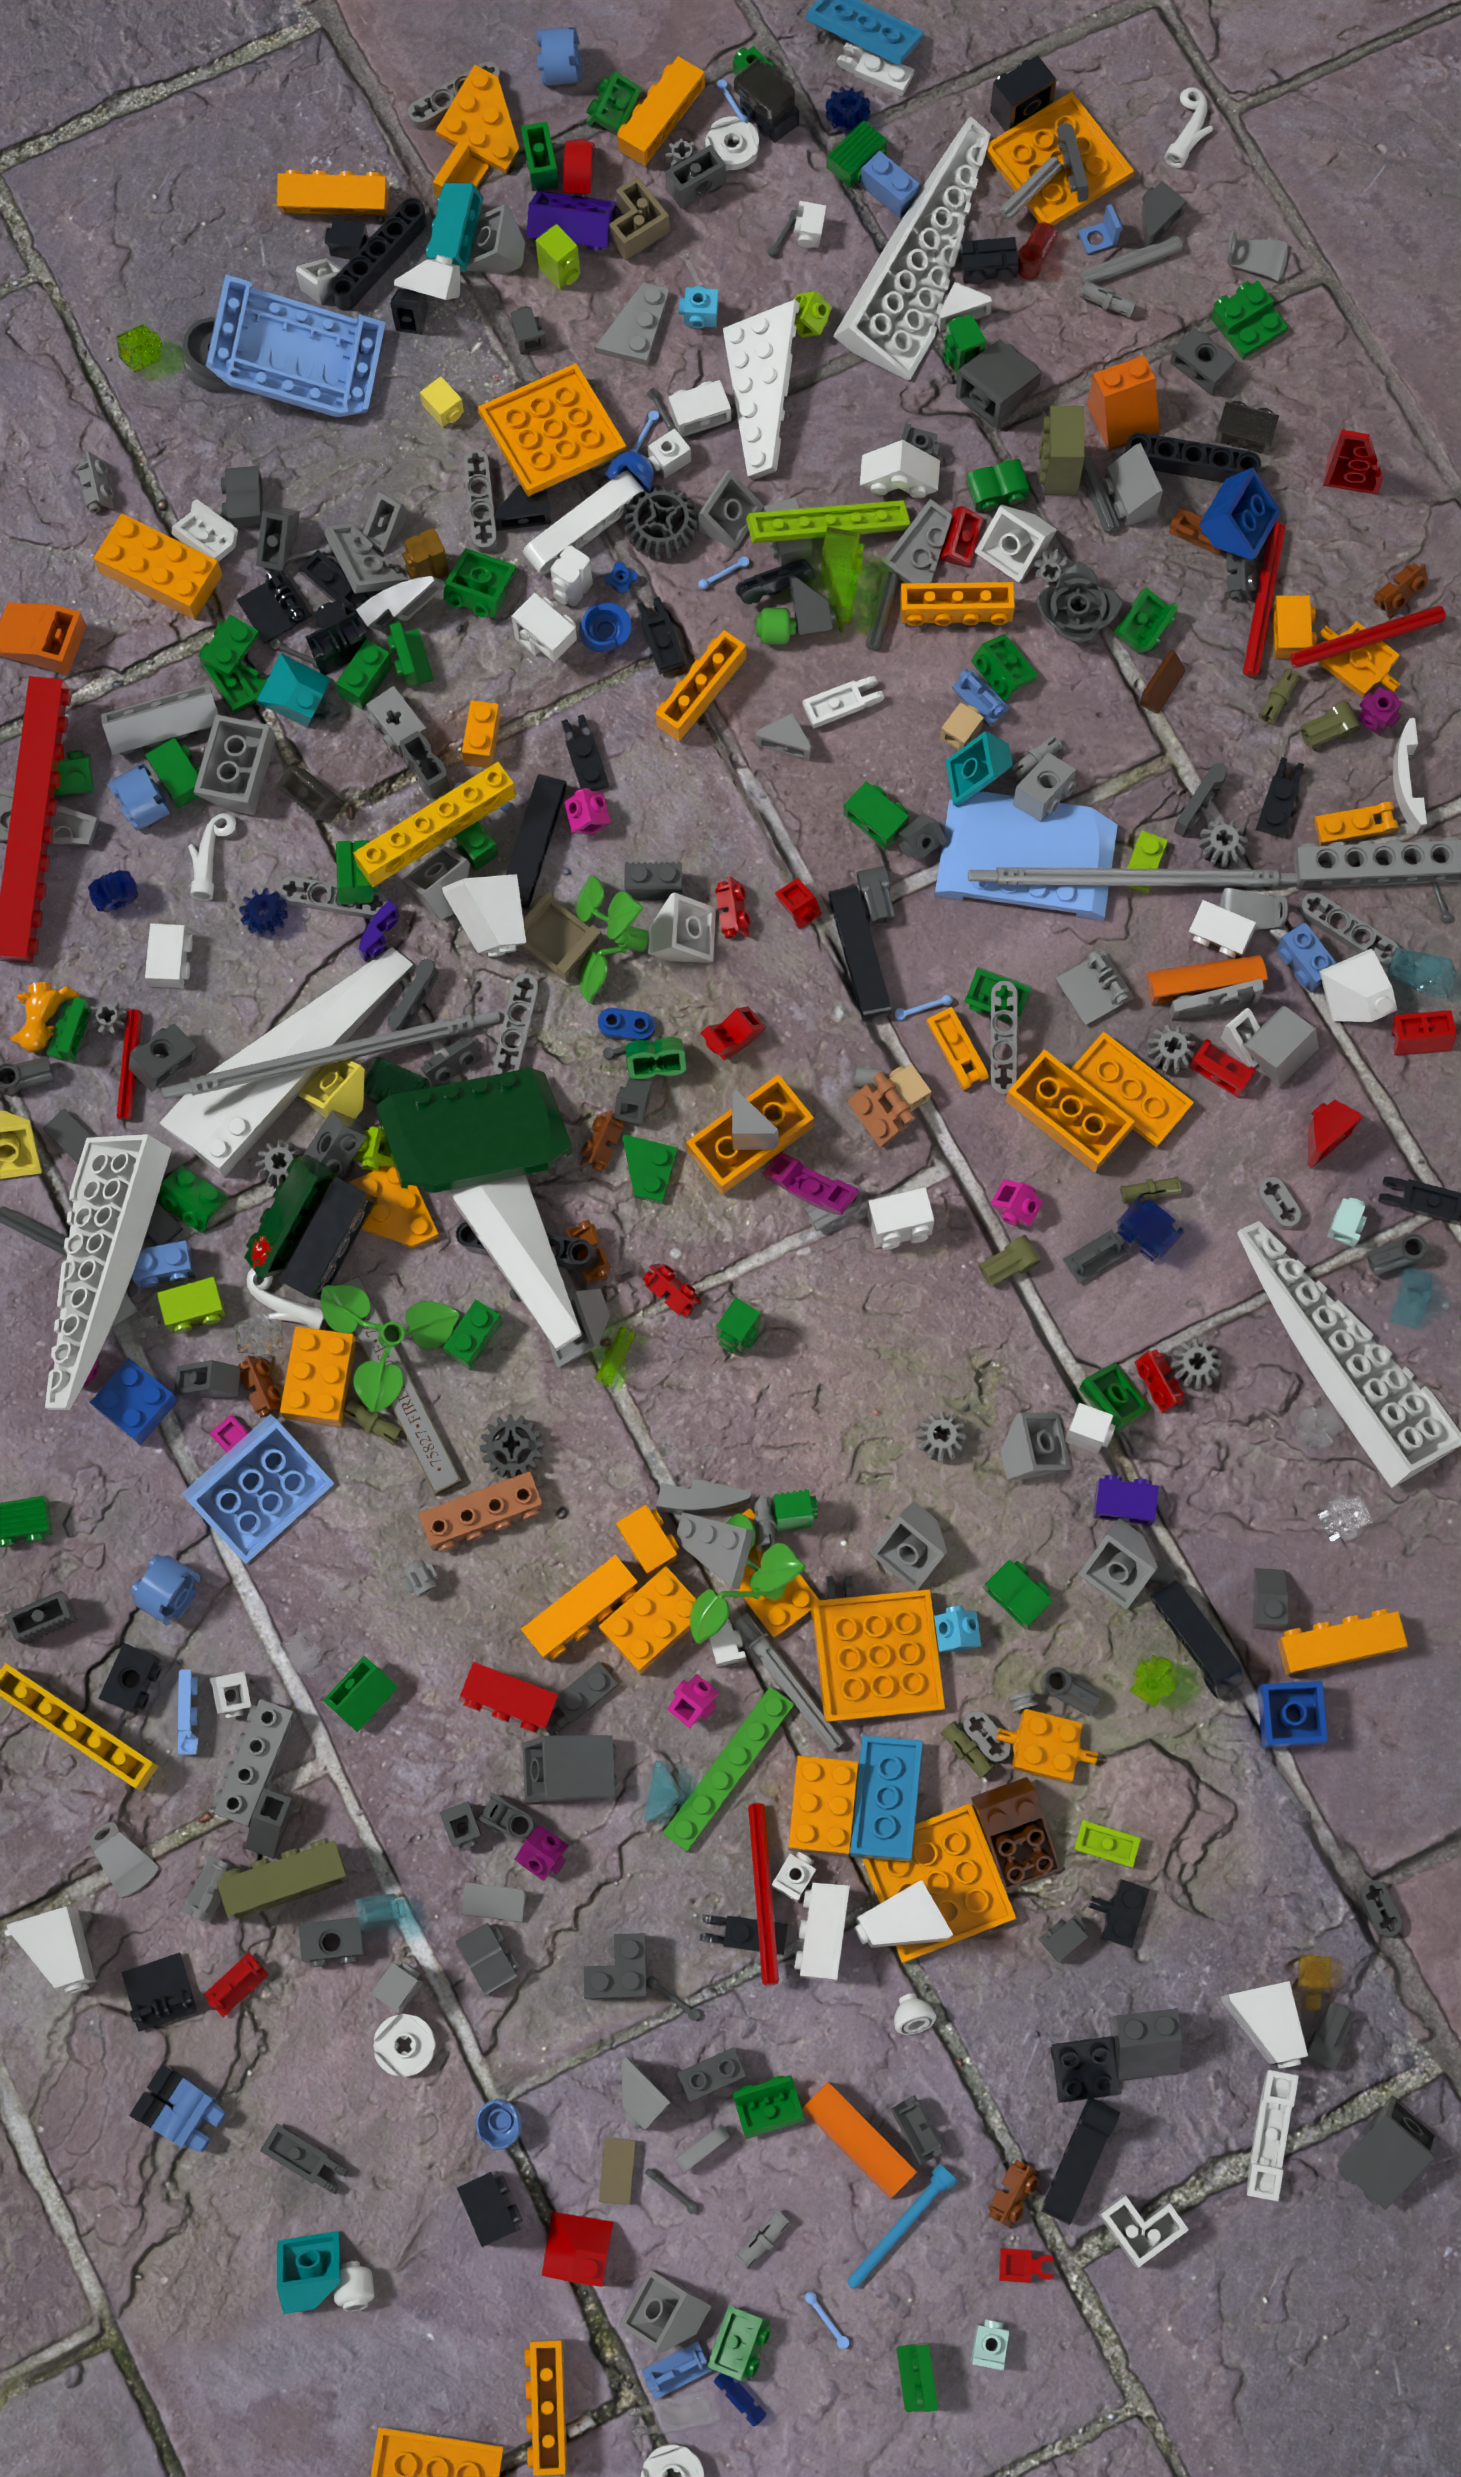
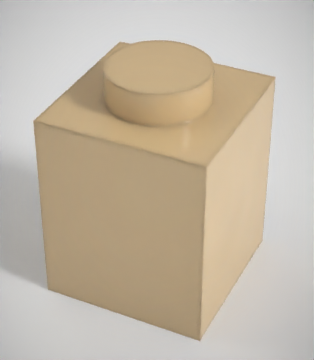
M960 702L941 727L940 739L959 751L974 740L980 732L984 717L981 716V713L975 707L966 706Z
M912 1064L906 1068L900 1066L889 1074V1079L896 1086L895 1091L902 1101L906 1100L910 1105V1112L930 1100L931 1090Z

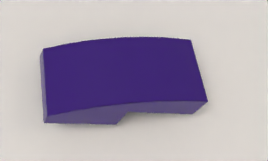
M390 900L379 909L364 931L358 949L361 958L365 962L370 957H377L383 951L386 941L382 932L384 930L386 932L391 930L398 922L400 917L398 909Z

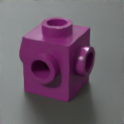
M1379 686L1374 694L1368 692L1359 704L1362 710L1358 721L1381 736L1387 727L1393 728L1402 714L1398 711L1402 702L1394 692L1384 690Z
M539 1824L525 1840L514 1860L544 1881L551 1872L557 1874L567 1860L563 1855L569 1845Z

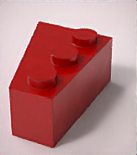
M473 1662L459 1701L464 1702L463 1706L480 1712L483 1709L492 1712V1717L508 1723L512 1719L520 1722V1728L537 1734L538 1729L545 1730L558 1694Z

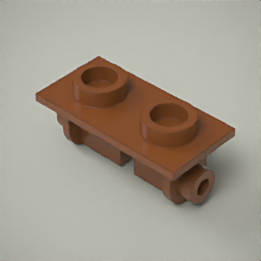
M1179 507L1176 516L1170 524L1169 533L1219 555L1222 549L1212 545L1210 540L1203 534L1199 525L1203 517Z
M1415 563L1407 565L1393 578L1398 586L1388 582L1375 593L1374 603L1378 607L1385 606L1388 618L1396 611L1402 609L1413 596L1421 592L1428 584L1425 564H1422L1420 567Z
M614 1111L604 1112L595 1118L591 1128L594 1130L590 1141L587 1140L581 1149L580 1155L583 1157L579 1165L583 1166L592 1163L591 1168L598 1172H602L603 1168H607L614 1149L605 1144L608 1141L616 1145L625 1127L623 1125L624 1120L615 1119L614 1116L611 1118Z
M590 1220L580 1222L579 1227L565 1229L568 1237L587 1240L595 1249V1246L600 1243L595 1225L591 1224ZM603 1248L596 1249L599 1254L598 1264L592 1270L581 1271L586 1283L607 1280V1275L611 1273L609 1270L611 1265ZM581 1250L578 1253L577 1260H584L588 1256L589 1250Z
M246 1356V1360L238 1364L241 1367L240 1378L245 1390L253 1387L256 1388V1391L249 1394L248 1397L255 1414H259L260 1418H264L271 1414L270 1410H280L282 1395L274 1385L270 1376V1367L263 1357Z
M1017 2159L1014 2164L1011 2163L1001 2182L1011 2189L1008 2194L999 2189L997 2190L988 2207L990 2209L988 2216L1011 2229L1013 2224L1017 2223L1024 2212L1023 2204L1027 2196L1035 2191L1038 2185L1037 2176L1040 2172Z

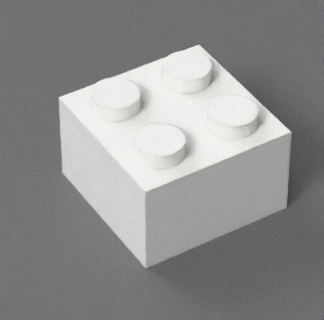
M926 1187L868 1201L867 1218L875 1248L882 1247L883 1250H889L900 1246V1242L911 1240V1243H919L927 1240L928 1236L932 1235L935 1220Z

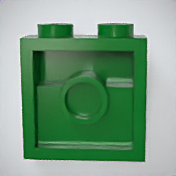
M1249 281L1243 283L1236 290L1237 294L1230 298L1227 295L1220 297L1214 303L1211 320L1242 360L1282 336L1288 330L1287 324L1273 308L1274 300L1259 281L1253 284Z
M465 548L445 581L446 586L444 587L443 600L447 601L453 608L463 606L473 610L479 617H486L488 615L495 618L505 600L506 590L516 574L517 566Z

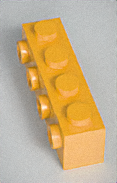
M677 56L672 64L669 63L665 67L657 84L654 83L650 87L642 104L639 103L635 107L629 122L622 124L617 132L618 150L641 165L646 166L705 88V72Z
M286 170L285 173H278L276 206L281 213L388 216L389 182L386 176H382L378 172H367L366 176H359L350 171H341L339 175H329L328 172L321 170L313 171L312 174H302L298 170Z
M1014 582L901 584V623H907L910 626H920L923 623H935L939 626H946L951 623L976 625L979 622L1003 625L1013 620L1015 608Z
M725 630L717 638H714L709 643L704 655L692 664L687 676L676 684L670 697L657 708L655 712L657 727L680 742L747 659L746 644Z
M615 1554L521 1628V1631L544 1661L549 1657L554 1660L566 1651L564 1645L573 1638L575 1641L582 1639L589 1633L590 1629L588 1627L596 1620L600 1623L603 1622L614 1612L612 1608L620 1601L624 1604L636 1593L635 1589L639 1587L638 1582Z
M1386 1608L1371 1612L1372 1617L1360 1619L1359 1615L1343 1618V1624L1331 1626L1330 1621L1313 1625V1630L1302 1632L1301 1628L1284 1631V1637H1281L1277 1643L1286 1676L1404 1650L1408 1645L1399 1612L1390 1613L1389 1609Z
M563 2339L531 2340L530 2347L525 2348V2367H530L531 2381H526L525 2384L526 2401L531 2400L532 2414L526 2415L527 2434H532L533 2447L527 2448L528 2467H533V2476L565 2475L567 2472L564 2341Z

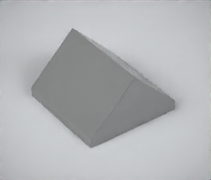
M727 470L699 513V531L736 550L749 530L746 517L749 513L761 512L764 505L731 470Z
M1282 1006L1243 1045L1276 1087L1279 1088L1319 1049L1316 1028L1286 1006Z
M735 1090L732 1093L733 1150H774L778 1146V1129L739 1091Z

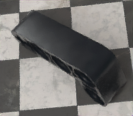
M1177 1580L1150 1596L1156 1610L1202 1670L1204 1682L1216 1699H1220L1243 1684L1242 1669L1237 1659Z
M1092 2097L1088 2098L1046 2195L1041 2212L1068 2225L1071 2224L1106 2140L1111 2136L1117 2124L1120 2110Z

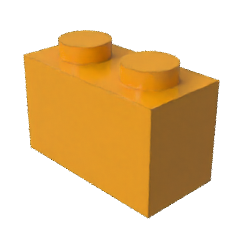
M1310 595L1276 596L1272 607L1275 659H1289L1292 652L1317 644L1316 632H1312L1311 623L1315 622V606L1310 604Z
M470 701L462 747L464 765L488 768L493 765L501 719L499 704Z
M644 1505L616 1522V1527L646 1576L650 1577L665 1566L678 1560L676 1551L680 1548L671 1533L667 1536L664 1534L660 1527L664 1522L657 1510L653 1509L650 1511L648 1506Z

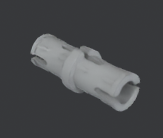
M1088 280L1080 295L1081 298L1102 306L1101 309L1106 311L1110 309L1127 318L1131 317L1137 301L1115 293V290L1112 288L1108 290Z
M1052 734L1035 749L1030 748L1024 758L1008 769L1012 778L1014 779L1017 776L1015 781L1020 783L1047 753L1055 755L1058 751H1061L1063 746L1060 740L1054 741L1056 736Z
M760 1495L754 1499L755 1520H753V1525L757 1534V1551H762V1554H764L775 1544L774 1529L777 1528L776 1519L773 1517V1499L769 1496L767 1503V1495Z
M777 2209L759 2230L755 2229L752 2232L753 2236L734 2255L735 2258L749 2270L767 2249L770 2251L774 2247L772 2245L773 2242L792 2223Z

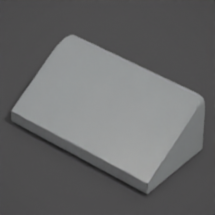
M465 1882L462 1914L523 1922L527 1891Z

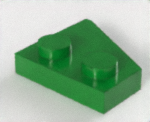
M240 662L228 679L205 665L206 674L232 715L257 704L256 701L267 681L259 676L258 671L244 666Z

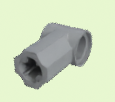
M847 1183L860 1191L857 1185L853 1183ZM861 1191L856 1196V1201L850 1204L842 1215L832 1214L812 1205L805 1208L808 1219L818 1232L847 1214L856 1213L862 1203Z

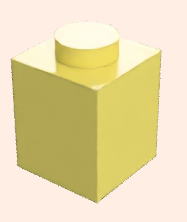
M441 376L420 391L422 406L442 428L449 423L456 422L464 412L462 398Z

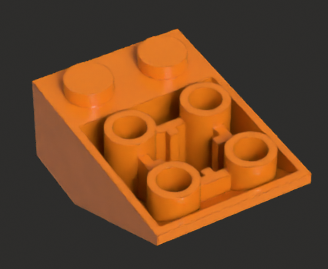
M7 602L0 620V656L69 675L87 625L81 612L54 604Z

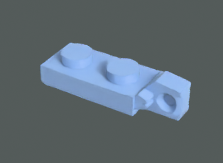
M191 1669L179 1671L178 1755H197L199 1739L191 1732V1726L197 1725V1707H192V1695H198V1677H192Z

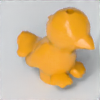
M37 982L28 986L29 993L17 994L19 1002L25 1004L27 1019L21 1030L10 1037L11 1041L18 1043L22 1049L29 1053H37L43 1050L49 1039L54 1035L52 1032L54 1026L46 1025L48 1020L55 1014L59 1005L68 1000L74 1001L75 997L80 998V994L68 986L56 991L51 988L50 982Z

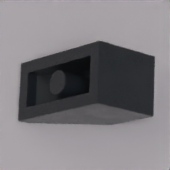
M399 288L390 303L395 330L423 335L428 309L426 294Z
M517 485L494 513L496 530L502 531L551 524L547 489L527 496L522 486Z

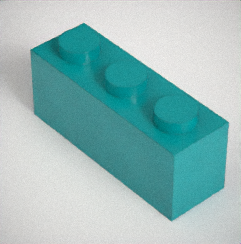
M443 184L442 193L438 197L436 218L432 222L430 243L426 247L427 259H436L437 255L453 259L452 264L460 266V272H466L484 198L474 184Z

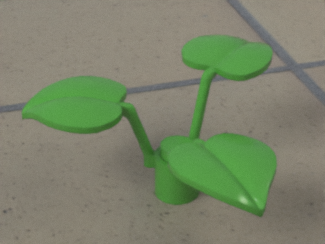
M593 875L588 877L587 882H585L579 893L576 904L577 917L585 923L589 922L593 915L606 921L608 924V938L615 940L619 947L601 949L598 954L595 951H590L584 958L579 971V986L583 997L590 1004H593V999L601 989L607 975V960L604 956L619 952L626 954L627 949L643 952L649 942L647 930L630 926L644 907L637 903L627 892L620 891L614 896L608 909V916L600 913L598 908L604 899V889L601 881Z
M326 1285L322 1288L320 1298L324 1319L334 1331L351 1334L358 1324L378 1330V1341L385 1347L380 1364L375 1361L364 1362L357 1368L353 1377L356 1394L372 1413L379 1412L392 1404L399 1395L403 1385V1375L400 1368L393 1364L385 1365L391 1348L397 1346L403 1340L404 1334L412 1333V1339L417 1346L427 1350L439 1348L449 1339L460 1317L459 1312L445 1304L424 1301L414 1304L406 1312L405 1320L410 1328H404L394 1321L382 1326L380 1323L375 1324L362 1320L370 1311V1301L367 1294L356 1286Z
M735 1514L726 1523L755 1531L750 1519L742 1514ZM754 1532V1536H753V1539H752V1543H751L750 1549L752 1548V1546H753L754 1543H755V1537H756V1533H755V1532ZM783 1543L772 1545L761 1558V1568L749 1558L747 1559L746 1564L755 1571L750 1578V1586L753 1591H722L718 1595L714 1590L708 1589L697 1598L691 1610L690 1628L698 1644L701 1645L706 1639L718 1633L727 1622L729 1604L724 1598L753 1597L759 1599L762 1595L775 1601L782 1597L786 1584L806 1569V1566L797 1558L789 1546Z

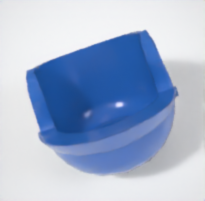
M625 451L611 461L607 472H605L610 481L620 473L629 471L645 491L651 493L654 471L648 458L639 452Z
M596 604L585 612L580 622L579 636L583 644L590 650L608 652L619 648L628 639L631 632V619L627 611L618 604Z

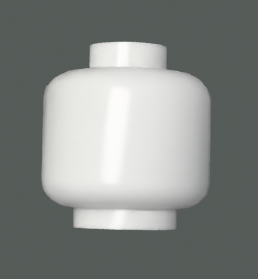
M358 2261L343 2263L340 2270V2283L333 2290L334 2301L347 2312L363 2310L368 2307V2303L373 2300L375 2294L372 2271L367 2267L360 2266Z

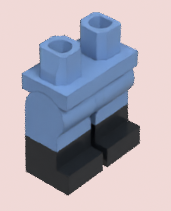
M161 2064L147 2089L166 2099L174 2106L172 2107L151 2092L144 2091L129 2116L158 2132L179 2147H189L203 2153L211 2138L199 2130L205 2120L215 2127H219L228 2113L216 2103L217 2098L207 2093L168 2064Z

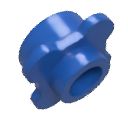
M622 562L615 563L612 572L604 577L605 583L611 585L620 594L627 593L632 586V582L638 579L636 571H630ZM619 576H623V577H624L622 580H619V579H618Z

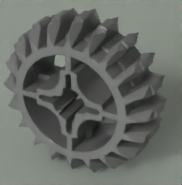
M653 485L651 488L652 493L644 491L642 492V498L634 496L632 499L634 505L628 504V514L624 516V523H626L625 533L629 535L628 540L630 544H635L637 552L645 549L644 552L647 558L652 553H655L657 560L660 559L661 554H666V557L670 559L671 552L673 551L680 556L682 553L681 547L689 549L690 540L695 541L696 539L695 531L699 529V522H697L698 512L694 510L693 501H688L686 493L678 496L676 487L671 492H668L665 485L662 491H657V488ZM649 511L650 518L645 520V524L640 526L641 518ZM683 519L684 523L681 529L674 534L673 527L678 525L679 520Z

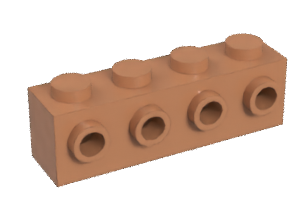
M529 1471L418 1513L432 1551L438 1549L439 1552H445L456 1547L455 1543L466 1539L467 1542H471L483 1537V1532L494 1528L495 1531H501L512 1525L511 1521L522 1518L523 1521L533 1519L540 1515L539 1511L543 1510L544 1507L532 1474Z

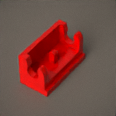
M1452 1010L1394 1015L1391 1036H1395L1393 1047L1395 1056L1452 1051L1457 1036Z
M1206 1039L1192 1059L1189 1068L1239 1098L1256 1072V1069L1252 1066L1250 1068L1213 1046L1212 1041Z

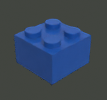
M128 1357L89 1403L138 1445H141L179 1400L172 1392Z
M1322 1681L1261 1684L1257 1688L1262 1749L1323 1746L1328 1742Z

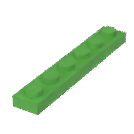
M770 1686L662 1834L688 1852L795 1704Z

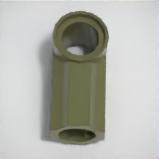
M1342 702L1328 710L1325 715L1301 725L1300 731L1304 743L1312 749L1337 737L1345 739L1352 736L1361 729V724L1349 702Z
M1026 1235L1015 1239L1004 1248L1005 1250L979 1264L984 1279L991 1287L1018 1272L1020 1274L1024 1273L1041 1262L1040 1256Z

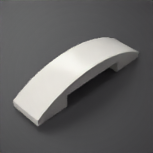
M1409 718L1400 736L1394 755L1393 783L1400 810L1410 828L1418 835L1423 833L1427 820L1424 797H1412L1408 755L1414 754L1418 740L1415 718Z
M1267 2069L1253 2138L1247 2196L1279 2201L1283 2176L1282 2165L1291 2110L1295 2103L1298 2075Z

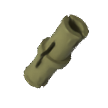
M1286 668L1276 687L1271 688L1268 694L1269 699L1258 714L1262 721L1265 722L1268 717L1267 723L1274 724L1283 706L1288 705L1291 700L1290 694L1301 679L1297 671H1294L1291 676L1292 669Z
M1178 1176L1153 1181L1151 1178L1146 1179L1145 1183L1123 1185L1120 1187L1121 1198L1124 1204L1143 1200L1155 1202L1156 1198L1182 1194Z
M354 1399L349 1402L343 1413L345 1417L363 1426L364 1431L369 1434L372 1432L391 1445L397 1443L401 1436L400 1434L403 1432V1429L384 1419L380 1412L372 1413Z
M956 1721L950 1723L940 1733L958 1752L957 1757L960 1760L964 1759L980 1780L995 1768L978 1749L977 1742L975 1740L971 1741Z

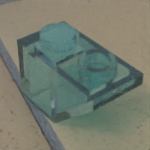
M1396 948L1387 974L1420 993L1448 999L1457 972L1450 958Z

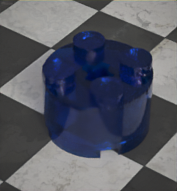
M1139 1195L1116 1221L1118 1225L1117 1234L1119 1233L1123 1240L1129 1244L1132 1241L1137 1243L1141 1248L1139 1252L1150 1262H1153L1156 1258L1161 1260L1184 1234V1230L1181 1226L1176 1230L1172 1226L1175 1220L1166 1211L1150 1199L1145 1204L1143 1202L1144 1196Z

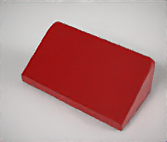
M960 506L951 511L952 518L939 560L968 568L972 562L984 517L964 506Z

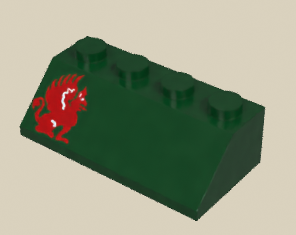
M310 1155L300 1156L291 1161L286 1171L289 1174L284 1183H281L276 1188L273 1194L275 1201L271 1208H267L260 1218L261 1227L257 1233L255 1232L249 1238L246 1244L248 1251L244 1258L262 1279L285 1270L337 1174L336 1171Z

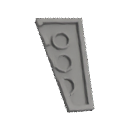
M0 788V842H7L14 792ZM57 805V812L55 817L52 816L50 826L53 827L54 831L52 844L91 846L100 819Z

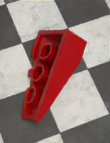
M1341 430L1332 442L1328 453L1323 486L1378 495L1383 482V475L1370 434Z

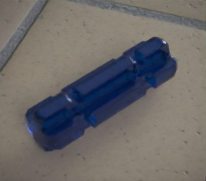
M720 2373L714 2379V2384L721 2391L724 2389L727 2392L725 2396L741 2414L745 2412L747 2415L745 2418L752 2426H757L766 2417V2412L760 2405L755 2406V2400L739 2382L735 2383L733 2381L734 2378Z

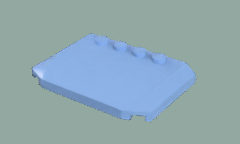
M225 275L205 365L231 387L330 416L343 417L367 412L386 322L360 314L355 319L252 288L253 282Z
M983 791L977 792L958 807L953 805L952 799L949 800L944 831L948 843L945 846L942 845L935 897L963 900V897L1071 912L1076 913L1075 917L1104 921L1109 885H997L996 882L968 881V870H996L997 867L1112 868L1118 824L1092 807L1060 803L1052 815L1048 814L1040 822L1013 805L1014 796Z

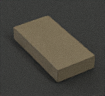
M605 2138L599 2202L630 2205L636 2140Z

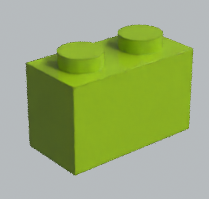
M555 224L536 239L539 269L561 290L564 286L571 285L578 279L580 264L578 246Z
M214 1276L157 1293L165 1326L170 1332L184 1333L190 1331L194 1325L201 1323L203 1325H212L218 1323L221 1317L227 1316L219 1285Z

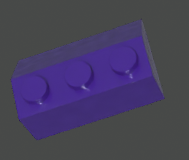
M537 191L528 207L526 237H531L536 242L537 238L557 224L575 244L587 245V248L590 250H602L607 248L610 243L609 224L615 220L616 201Z

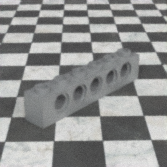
M1448 837L1443 839V841H1431L1429 838H1421L1414 842H1403V840L1394 839L1375 844L1374 841H1362L1356 845H1346L1345 842H1334L1329 846L1307 843L1297 847L1293 857L1295 873H1297L1296 889L1461 882V840L1459 837ZM1433 856H1441L1445 860V863L1436 862L1433 859ZM1404 857L1414 858L1417 864L1407 863ZM1376 858H1384L1388 865L1382 866L1378 864ZM1355 859L1359 862L1360 866L1352 867L1348 864L1347 860ZM1318 861H1328L1332 867L1323 868Z

